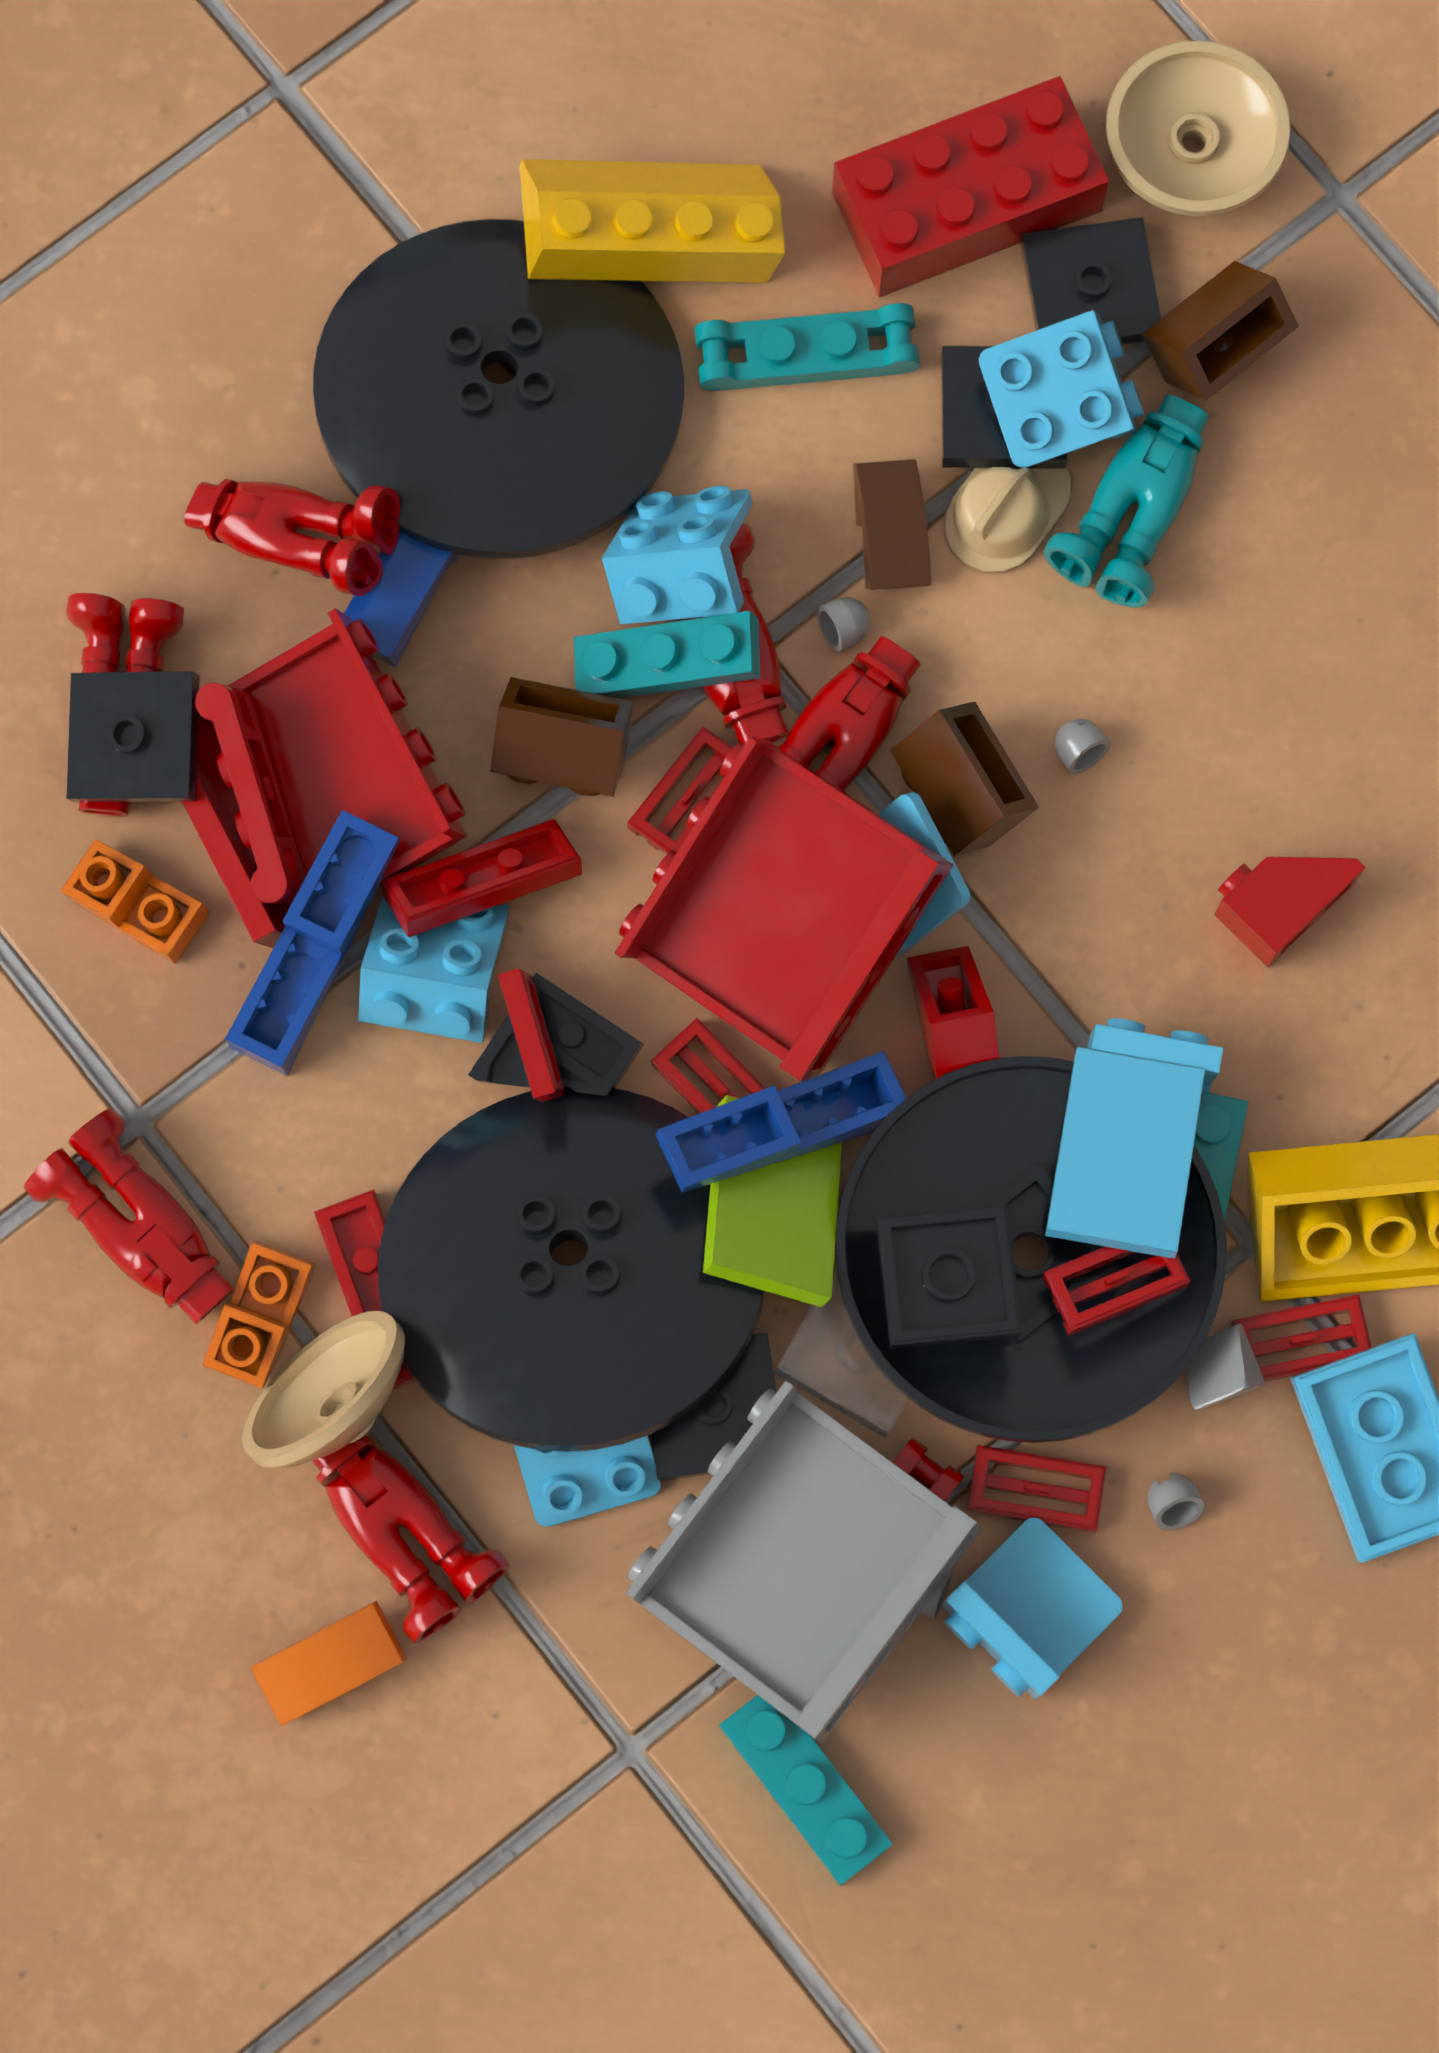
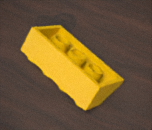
M521 159L520 177L528 279L767 283L785 255L780 195L760 164Z
M1439 1134L1248 1152V1211L1261 1302L1439 1285Z

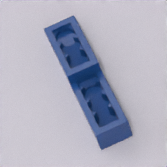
M400 531L393 553L391 555L379 553L383 565V575L379 583L366 595H354L344 612L345 615L354 619V621L361 618L367 624L380 649L373 657L395 668L450 562L456 563L460 554L440 550L416 541Z
M344 810L341 811L282 921L285 926L283 932L225 1038L232 1049L288 1076L400 843L399 837Z
M882 1051L777 1091L775 1085L660 1128L655 1136L683 1193L873 1133L889 1113L906 1099V1096L885 1052Z

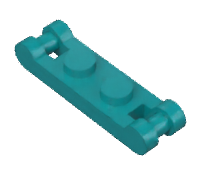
M894 303L876 310L733 323L725 320L701 322L694 328L696 347L703 350L704 363L698 368L700 387L707 391H724L900 375L913 372L920 367L919 350L916 345L911 343L910 331L916 326L914 308L910 304ZM886 335L887 347L883 350L870 351L868 337ZM745 348L746 362L733 363L728 361V349Z

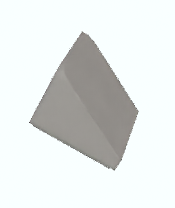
M1237 1324L1205 1338L1193 1360L1186 1368L1189 1398L1194 1411L1211 1408L1266 1384L1242 1324Z

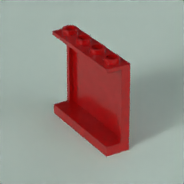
M335 608L327 613L332 622L330 626L228 686L244 690L253 701L305 875L307 876L341 811L344 810L399 837L400 843L382 878L383 880L409 871L465 839L467 835L459 819L465 816L466 813L459 797L450 784L445 782L440 785L430 764L435 762L437 757L427 737L418 727L411 730L401 709L408 706V701L400 685L389 672L385 675L381 673L373 657L380 649L371 630L361 618L354 621V619ZM198 713L196 801H182L253 942L274 948L285 928L282 921L291 905L261 902L251 891L250 882L252 875L258 868L252 849H248L243 844L236 828L235 815L240 812L233 788L231 789L225 784L219 772L217 754L222 752L213 721L204 719Z
M749 737L745 744L742 742L736 744L724 759L719 771L720 775L724 778L712 797H704L691 812L686 822V828L690 832L678 852L675 850L670 851L656 868L652 881L657 885L644 905H636L623 921L619 930V935L623 937V940L616 949L615 954L620 958L636 959L783 1061L779 1066L781 1069L797 1080L805 1081L821 1074L954 864L768 740Z

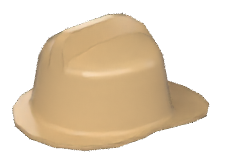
M1025 466L1022 468H975L954 495L945 514V535L952 552L965 565L981 572H1005L1020 566L1036 551L1063 515L1069 503L1072 479L1067 467L1066 469L1026 468Z

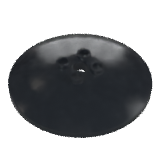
M483 219L454 223L420 233L391 248L361 271L345 289L333 307L323 328L314 363L313 397L318 428L328 456L344 483L357 499L361 492L369 486L378 484L390 487L396 491L400 501L401 509L397 524L401 533L434 548L460 555L511 559L555 552L581 543L616 523L636 506V502L654 486L666 467L675 447L681 426L684 404V372L681 353L674 331L665 312L642 281L528 279L524 221ZM503 362L512 366L517 374L507 383L496 384L488 381L483 376L482 371L492 363Z
M1032 1056L998 1058L971 1064L929 1082L907 1097L890 1112L872 1133L858 1155L841 1198L836 1226L835 1255L837 1277L844 1306L863 1348L886 1378L916 1405L940 1420L984 1437L1030 1443L1063 1441L1107 1429L1135 1415L1162 1395L1191 1363L1210 1330L1222 1296L1227 1251L1224 1217L1218 1193L1209 1170L1197 1148L1193 1146L1177 1251L1190 1279L1188 1287L1071 1336L1068 1335L1064 1327L1065 1320L1061 1312L1057 1311L1053 1303V1294L1050 1288H1046L1042 1276L1045 1271L1105 1247L1045 1236L1073 1061ZM1007 1204L1011 1243L1013 1244L1016 1240L1023 1237L1035 1238L1043 1244L1047 1253L1046 1262L1035 1270H1025L1014 1263L1022 1328L1021 1336L890 1349L876 1216ZM1136 1252L1064 1283L1069 1292L1155 1255ZM1164 1268L1075 1305L1078 1313H1081L1171 1274L1168 1268Z
M565 1088L564 1096L544 1102L533 1099L532 1092L528 1091L481 1109L444 1134L420 1158L396 1194L385 1222L378 1258V1289L382 1311L391 1315L403 1329L405 1336L403 1364L423 1391L448 1414L478 1432L516 1446L563 1452L596 1450L621 1445L645 1437L670 1425L705 1400L728 1376L746 1349L761 1314L766 1291L703 1273L711 1184L682 1193L655 1136L658 1129L689 1117L651 1097L616 1088L608 1096L576 1093L572 1088ZM577 1240L587 1246L588 1252L586 1257L578 1264L564 1266L552 1259L554 1249L564 1241Z

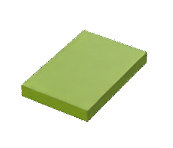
M726 1095L717 1107L739 1098ZM842 1143L712 1183L710 1185L703 1273L823 1307L832 1298Z

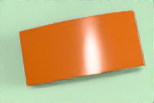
M97 839L93 841L60 890L66 897L93 915L174 964L177 963L210 913L203 903L156 878L145 866Z
M259 1241L252 1242L231 1300L222 1309L202 1365L254 1386L264 1388L296 1317L316 1263Z
M376 1600L321 1628L316 1633L257 1662L250 1668L279 1725L282 1726L404 1662L407 1658Z

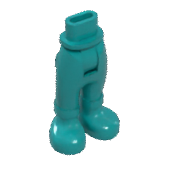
M1166 395L1157 412H1150L1146 415L1143 425L1126 440L1109 464L1097 487L1088 513L1084 514L1078 525L1080 533L1058 532L1050 537L1044 549V556L1050 566L1069 582L1079 587H1087L1096 573L1105 548L1113 541L1120 522L1129 507L1137 503L1138 509L1128 531L1123 534L1117 546V554L1109 561L1096 584V591L1101 598L1111 603L1135 608L1145 606L1155 591V583L1152 576L1144 569V566L1152 561L1157 551L1156 546L1174 522L1191 487L1197 454L1204 445L1201 433L1209 420L1208 413L1177 396Z

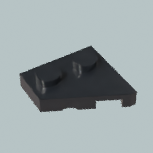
M535 973L532 978L564 1088H572L576 1093L608 1096L616 1088L644 1046V1043L546 978ZM508 1014L468 1075L479 1082L530 1088Z

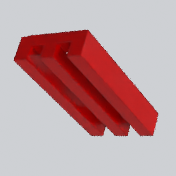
M702 726L627 822V829L637 836L638 834L647 839V843L656 850L661 849L666 854L672 850L678 852L690 830L685 828L676 841L668 836L720 771L724 759L733 747ZM706 747L710 748L715 754L657 828L649 823V820Z
M520 968L498 974L533 1099L544 1102L564 1096L565 1088L532 975Z
M698 1018L691 1022L651 1060V1065L698 1114L715 1107L670 1062L676 1056L721 1101L726 1095L738 1097L687 1046L694 1039L749 1094L766 1089Z
M1103 1247L1045 1271L1042 1279L1046 1288H1050L1054 1297L1053 1303L1057 1311L1061 1312L1065 1320L1064 1327L1068 1335L1071 1336L1188 1287L1190 1279L1178 1254H1176L1175 1259L1161 1256L1151 1257L1068 1292L1064 1282L1136 1253ZM1164 1268H1168L1171 1274L1081 1313H1078L1075 1305Z
M1359 1294L1235 1319L1231 1322L1232 1327L1242 1324L1255 1358L1355 1337L1357 1345L1355 1348L1259 1367L1265 1382L1295 1376L1372 1348ZM1349 1312L1350 1324L1252 1343L1250 1332Z
M978 1445L967 1511L1026 1521L1029 1518H1039L1046 1525L1096 1533L1107 1467ZM988 1463L1091 1480L1090 1489L1085 1491L987 1474ZM988 1488L1087 1505L1086 1515L983 1498L984 1489Z

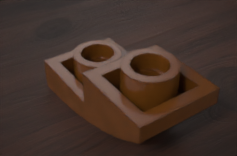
M916 459L853 463L856 526H862L866 589L879 590L932 586L926 515Z

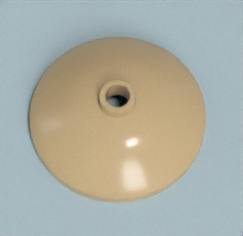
M1193 40L1159 47L1141 57L1123 74L1112 93L1108 105L1105 134L1113 165L1124 182L1137 195L1165 211L1186 216L1202 217L1236 210L1254 200L1271 184L1278 174L1287 152L1290 138V119L1286 101L1280 88L1269 72L1257 61L1227 45ZM1187 140H1194L1199 142L1203 149L1199 152H1190L1184 148L1182 143Z
M369 1311L345 1319L314 1338L277 1372L256 1400L246 1419L242 1433V1445L245 1452L262 1467L287 1468L332 1454L348 1443L363 1437L371 1429L376 1417L386 1404L401 1369L405 1344L402 1327L388 1313Z

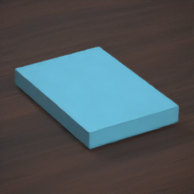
M1081 1047L1076 1048L1045 1236L1175 1259L1179 1245L1205 1069Z
M1415 1333L1407 1334L1290 1377L1357 1562L1364 1563L1439 1535V1397Z

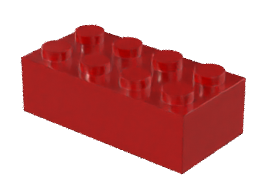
M1060 75L834 162L832 194L880 298L1021 243L1023 233L1058 229L1102 212L1109 179Z

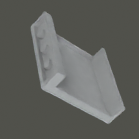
M785 1381L777 1392L770 1388L755 1403L747 1418L752 1423V1426L740 1442L736 1445L734 1442L729 1441L717 1453L708 1468V1473L713 1477L700 1495L696 1497L690 1493L677 1506L668 1521V1526L673 1530L659 1549L656 1550L650 1546L636 1560L628 1574V1579L633 1583L625 1593L823 1744L981 1530L976 1521L956 1506L952 1508L800 1395L793 1385Z

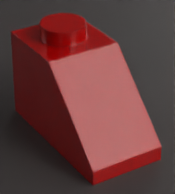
M1266 857L1253 870L1244 863L1219 887L1218 891L1224 898L1221 900L1214 915L1252 953L1269 967L1358 881L1366 867L1357 858Z
M969 946L907 957L908 970L925 1049L935 1079L974 1063L998 1059L999 1052L994 1011Z

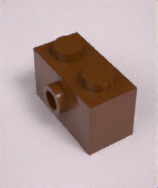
M1234 260L1146 330L1142 336L1165 382L1207 401L1299 326L1277 279Z
M510 677L499 705L490 772L508 775L509 778L520 783L532 784L543 782L568 787L573 792L584 796L602 794L614 797L624 768L634 702Z
M975 701L938 710L890 750L901 768L905 783L921 797L953 857L990 847L1039 808Z

